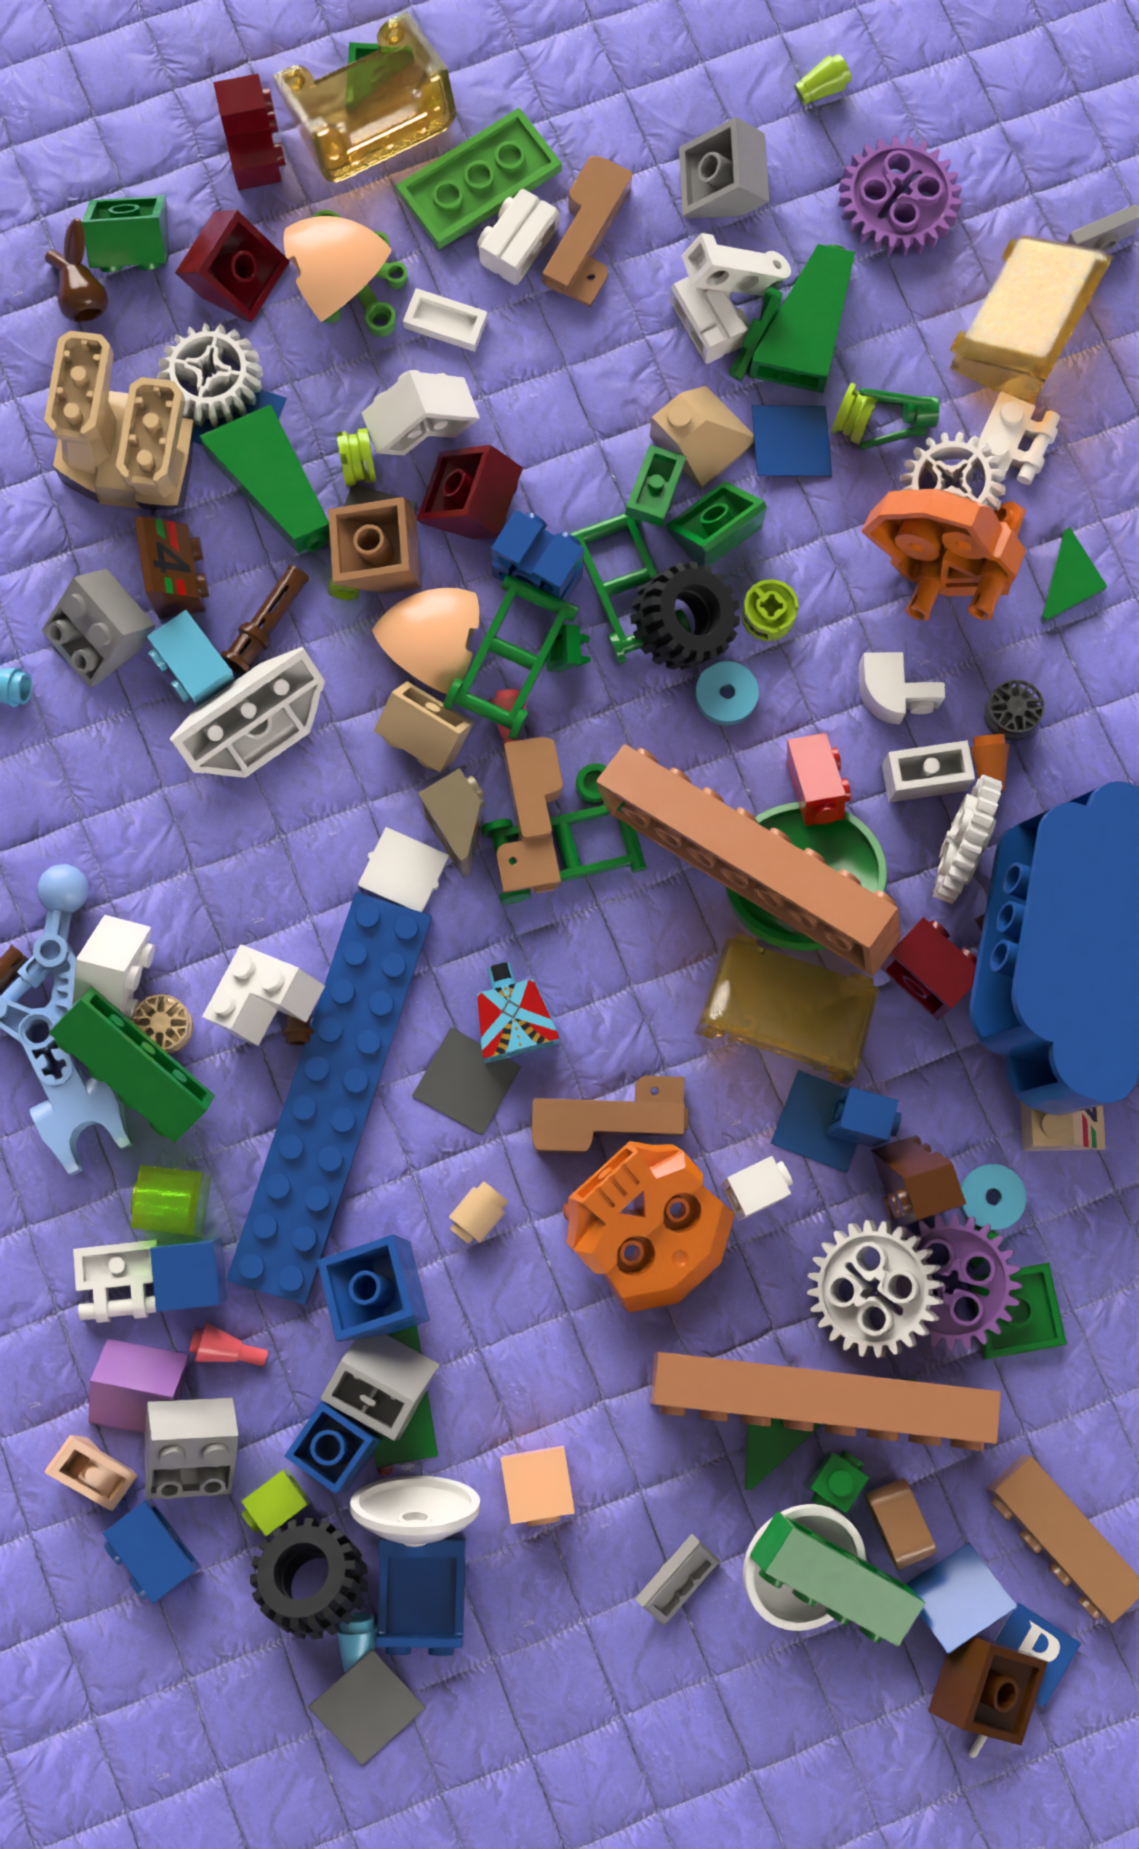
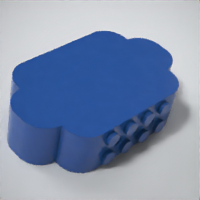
M1115 781L1107 783L1009 828L1000 837L995 850L970 999V1021L980 1042L990 1051L1006 1057V1076L1015 1095L1027 1106L1051 1115H1066L1120 1101L1128 1096L1135 1085L1139 1083V787L1126 782Z

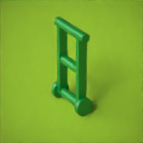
M625 513L569 533L577 538L581 546L584 547V560L582 562L613 634L607 635V639L617 665L626 662L625 654L640 649L644 644L641 639L635 640L634 635L625 637L609 597L647 583V580L658 575L637 528V525L641 524L642 521L626 516ZM627 529L643 568L602 583L586 544ZM681 608L675 610L676 617L681 626L691 633L683 610Z
M507 574L501 586V589L507 591L498 612L464 681L457 678L454 680L443 707L451 711L456 704L510 729L508 738L516 741L529 715V712L524 710L523 707L565 620L568 619L573 622L580 607ZM516 596L557 614L538 656L496 637ZM489 651L531 670L511 712L469 693Z
M623 801L616 810H619L621 813H623L621 808L625 804V801ZM605 805L550 817L551 828L555 829L566 869L559 871L561 882L630 866L632 873L646 870L647 866L637 831L624 821L617 819L627 855L581 866L570 825L609 816L610 811L606 809ZM511 819L494 820L481 827L483 837L492 838L496 854L501 845L509 843L508 839L519 837L517 825L513 826ZM514 859L509 860L511 865L515 864ZM530 889L506 893L502 892L498 896L500 904L509 905L527 900L532 895Z

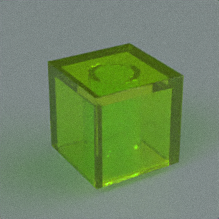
M140 1165L138 1180L134 1184L131 1196L132 1220L130 1228L141 1232L203 1239L211 1177L198 1171Z

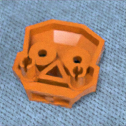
M938 489L888 492L869 512L861 531L891 557L890 563L906 580L917 584L905 612L911 618L919 621L923 619L927 621L929 619L938 594L943 596H974L971 604L968 606L969 614L980 620H985V618L991 620L1000 595L1009 594L1012 582L1017 577L1026 549L1006 522H999L992 507Z
M629 1141L568 1197V1204L565 1203L563 1207V1215L569 1221L566 1244L593 1273L602 1274L621 1307L628 1313L676 1304L686 1297L721 1264L735 1216L731 1209L703 1186L704 1174L683 1150L673 1144L650 1145ZM633 1200L634 1210L625 1208ZM675 1202H680V1211L675 1215H671V1206ZM632 1244L635 1245L634 1254L630 1257H625V1248Z

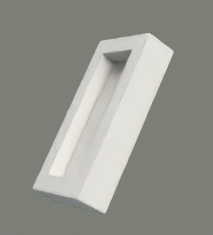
M416 288L404 317L403 326L405 329L475 352L488 320V312Z

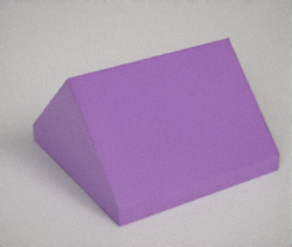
M107 1339L90 1379L89 1423L145 1434L147 1402L181 1399L190 1355Z

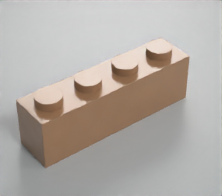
M1022 1454L986 1488L994 1497L989 1502L1004 1520L1008 1521L1013 1518L1023 1530L1019 1534L1021 1540L1035 1554H1038L1040 1551L1044 1553L1052 1562L1048 1570L1064 1587L1071 1584L1081 1595L1077 1600L1078 1604L1093 1620L1096 1621L1100 1617L1102 1620L1113 1624L1139 1599V1576L1032 1456Z

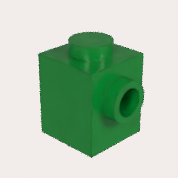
M842 1450L839 1456L834 1452L827 1451L805 1487L814 1492L810 1500L817 1505L827 1506L834 1510L837 1508L839 1511L847 1513L870 1478L860 1471L864 1463L845 1450Z

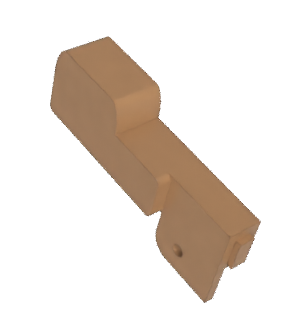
M590 156L569 190L568 209L575 218L542 272V283L546 287L588 307L592 306L608 278L607 267L593 259L592 256L631 191L633 173L630 170L603 157ZM588 276H593L594 279H593V280H589L587 277H588Z
M545 737L507 742L504 746L503 758L520 841L505 843L497 850L496 859L503 893L530 889V892H535V894L555 891L556 888L560 887L561 878L547 803L561 796L563 787L555 742ZM515 859L517 863L511 865L509 860Z
M643 1076L635 1085V1102L535 1098L532 1106V1143L534 1149L538 1153L586 1154L591 1147L593 1134L683 1137L684 1130H688V1108H685L684 1103L685 1077ZM652 1088L658 1089L657 1095L651 1094Z

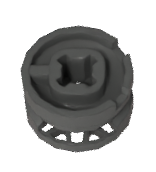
M1009 680L1000 684L989 697L985 705L984 720L987 728L993 734H1005V740L1017 741L1027 737L1039 724L1044 715L1045 703L1041 693L1034 685L1024 680ZM1020 684H1023L1026 687L1023 689L1020 687ZM1031 688L1033 692L1030 693L1027 689ZM1036 693L1039 699H1035L1033 695Z

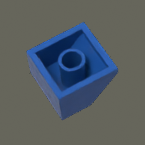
M392 1234L317 1260L337 1342L392 1334L430 1321L410 1241Z

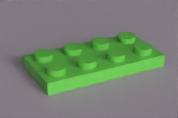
M518 107L395 185L396 194L438 250L498 213L503 202L508 197L514 199L520 189L530 192L562 172V162Z

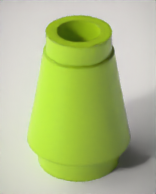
M840 54L834 57L828 55L805 75L800 82L796 83L794 89L801 103L806 105L809 102H814L846 90V85L852 82V75Z

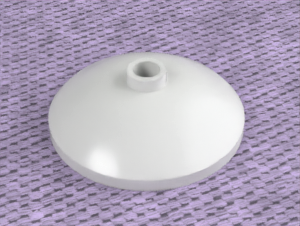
M400 1476L378 1480L358 1489L350 1500L351 1515L363 1528L384 1539L410 1547H419L427 1543L440 1541L463 1530L478 1516L480 1511L479 1495L472 1488L454 1480L433 1476Z
M817 1504L799 1505L780 1512L866 1561L865 1547L859 1532L840 1512ZM771 1518L754 1536L744 1560L743 1583L750 1603L766 1621L782 1629L803 1631L827 1624L834 1618L826 1613V1606L817 1602L814 1607H811L798 1599L792 1593L793 1588L783 1584L779 1589L765 1581L758 1574L761 1568L752 1559L750 1554L772 1520Z

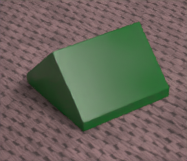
M724 481L667 523L665 527L693 562H697L698 567L704 564L711 566L762 528L767 506L765 501Z

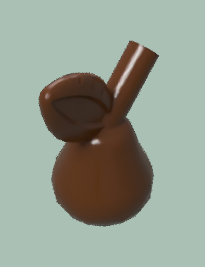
M80 218L73 219L66 230L64 255L55 250H50L47 252L45 260L49 265L61 271L57 298L61 313L71 321L86 322L102 315L109 301L104 286L94 277L87 266L81 264L85 251V234Z

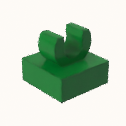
M565 624L562 626L546 659V669L548 672L560 673L591 662V657L581 655L580 645L590 642V637L580 634L579 625ZM550 631L545 633V640Z

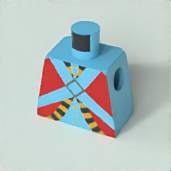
M510 962L500 963L487 968L492 989L477 994L484 1063L559 1045L558 1032L533 979L516 983Z

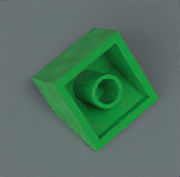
M165 195L90 200L81 222L84 228L89 268H100L102 272H116L123 269V266L138 265L139 269L150 270L160 267L161 263H166L169 243Z

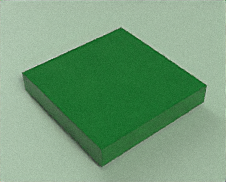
M1049 1262L1021 1267V1270L1011 1274V1280L1022 1283L1023 1287L1011 1290L1010 1293L1011 1296L1020 1301V1304L1017 1306H1006L1005 1309L1013 1316L1012 1321H1006L1001 1318L997 1320L1002 1329L999 1335L989 1328L986 1329L988 1342L986 1344L980 1342L983 1360L1067 1345ZM990 1273L972 1277L977 1280H985L989 1277ZM967 1283L968 1290L983 1296L990 1294L987 1288ZM970 1297L974 1318H976L979 1307L977 1302Z

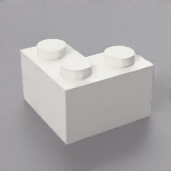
M410 370L401 374L398 377V382L387 391L378 394L374 398V402L361 412L376 453L403 456L428 436L456 438L480 418L464 377L448 376L444 373H422L418 370Z
M104 915L76 958L73 1004L92 986L132 1021L133 1013L138 1006V999L133 998L134 991L140 982L143 967L149 968L154 957L155 945L150 944L151 927Z
M240 944L202 1017L229 1034L259 1046L277 1010L307 1022L325 985L296 966Z

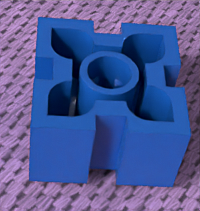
M515 509L491 547V559L494 561L492 564V576L503 582L506 575L509 574L568 601L583 576V564L581 563L584 560V547L581 546L577 538L569 533L561 532L554 535L545 530L547 524L539 516L533 513L525 515Z

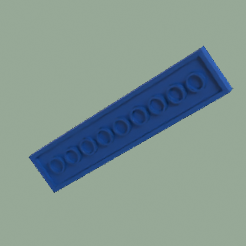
M355 892L324 984L325 988L321 993L310 1026L311 1029H314V1034H310V1042H305L226 1281L307 1306L319 1269L317 1260L323 1257L430 928L432 915Z

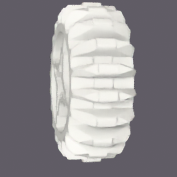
M205 322L202 332L196 333L189 326L187 338L184 339L176 334L174 338L176 347L165 345L164 352L167 358L159 359V367L162 372L158 373L157 378L174 381L183 392L185 406L182 418L191 419L194 417L196 424L200 427L206 419H210L212 426L217 428L219 418L225 417V420L230 423L233 421L232 414L234 412L245 416L246 408L244 404L255 405L256 397L254 393L261 392L262 385L259 379L263 376L262 367L258 364L260 361L258 353L255 350H251L250 341L247 338L240 340L239 332L235 329L226 334L225 327L221 324L218 325L215 331H210L209 325ZM222 355L234 360L241 367L240 371L232 370L231 366L223 364ZM181 379L187 380L190 385L196 386L199 392L198 396L187 392L181 386Z
M959 431L955 441H949L948 434L943 432L940 444L936 445L932 438L926 440L928 449L926 452L921 448L915 447L913 453L917 461H905L904 466L909 473L900 475V483L906 486L900 491L920 490L922 480L929 471L933 476V481L937 484L934 489L948 491L990 506L993 510H999L1001 501L997 497L1005 495L1006 491L1005 486L1000 483L1005 480V471L997 469L1001 464L999 456L989 457L992 452L989 444L977 449L979 445L978 437L973 436L968 443H964V434ZM949 459L962 460L960 463L953 466L946 465L942 462L944 460ZM977 469L981 471L985 479L984 489L978 499L973 495L972 489L968 486L973 479V473ZM945 481H949L952 484L959 481L960 489H956L954 486L946 489Z

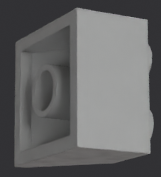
M735 117L679 147L682 213L684 217H741L769 203L764 132Z

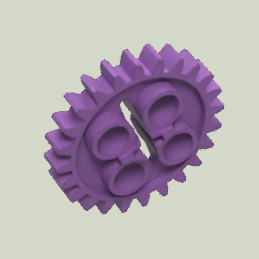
M893 136L890 146H887L880 138L877 141L875 150L866 144L863 148L862 156L854 154L851 166L846 165L844 169V179H841L838 190L841 192L838 206L844 207L841 218L842 220H851L848 230L850 233L858 230L862 231L859 239L860 243L867 241L869 238L874 240L872 245L873 251H876L883 244L886 245V252L889 256L892 254L894 247H899L902 255L906 256L909 246H913L915 251L920 254L924 247V241L929 246L935 247L938 236L945 238L950 228L949 226H954L957 218L956 213H958L962 202L958 199L962 186L954 185L959 174L958 172L947 173L951 160L947 159L939 162L940 149H936L929 154L926 152V141L922 142L917 148L913 147V138L910 136L905 145H900L897 136ZM897 169L902 171L903 174H896L891 170ZM915 174H921L910 183L907 194L903 193V191L907 188L913 176ZM920 192H928L932 197H925ZM867 195H875L880 200H871ZM892 198H895L896 201L893 203V205H892L891 208H890V205H891V202H892ZM890 208L889 213L884 218H879V216H881ZM896 218H905L909 223H901Z
M958 1214L952 1215L950 1225L945 1224L941 1215H935V1228H931L924 1220L919 1222L922 1234L919 1235L921 1240L916 1248L918 1251L930 1249L935 1243H942L949 1249L950 1260L948 1264L940 1267L936 1273L948 1276L956 1270L959 1272L958 1279L960 1281L978 1285L990 1291L988 1296L977 1294L965 1288H956L951 1293L948 1291L949 1284L944 1282V1286L936 1289L938 1297L943 1300V1304L933 1305L930 1307V1310L939 1318L937 1321L924 1320L923 1322L929 1330V1334H932L931 1347L934 1348L942 1338H945L949 1351L954 1350L957 1339H961L964 1347L968 1350L972 1348V1336L975 1335L981 1343L986 1344L988 1342L986 1329L989 1328L999 1335L1002 1329L997 1320L1001 1318L1006 1321H1012L1013 1316L1005 1309L1006 1306H1017L1020 1304L1017 1298L1010 1295L1011 1290L1023 1287L1022 1283L1011 1280V1274L1021 1270V1266L1008 1265L1007 1259L1015 1253L1014 1249L1002 1252L999 1246L1005 1237L1000 1235L991 1240L988 1237L991 1225L986 1224L978 1231L975 1229L976 1218L973 1216L967 1220L965 1226L960 1224ZM907 1230L906 1237L908 1239L913 1236H918L915 1232L911 1230ZM975 1256L984 1257L990 1263L991 1273L985 1280H977L969 1272V1263ZM929 1257L925 1260L927 1265H934ZM901 1275L896 1282L897 1293L903 1298H907L912 1292V1283L905 1275ZM964 1296L971 1297L978 1304L979 1312L973 1320H965L957 1312V1303ZM899 1305L895 1307L897 1313L903 1312L902 1307ZM916 1333L915 1338L917 1340L923 1337L922 1335Z

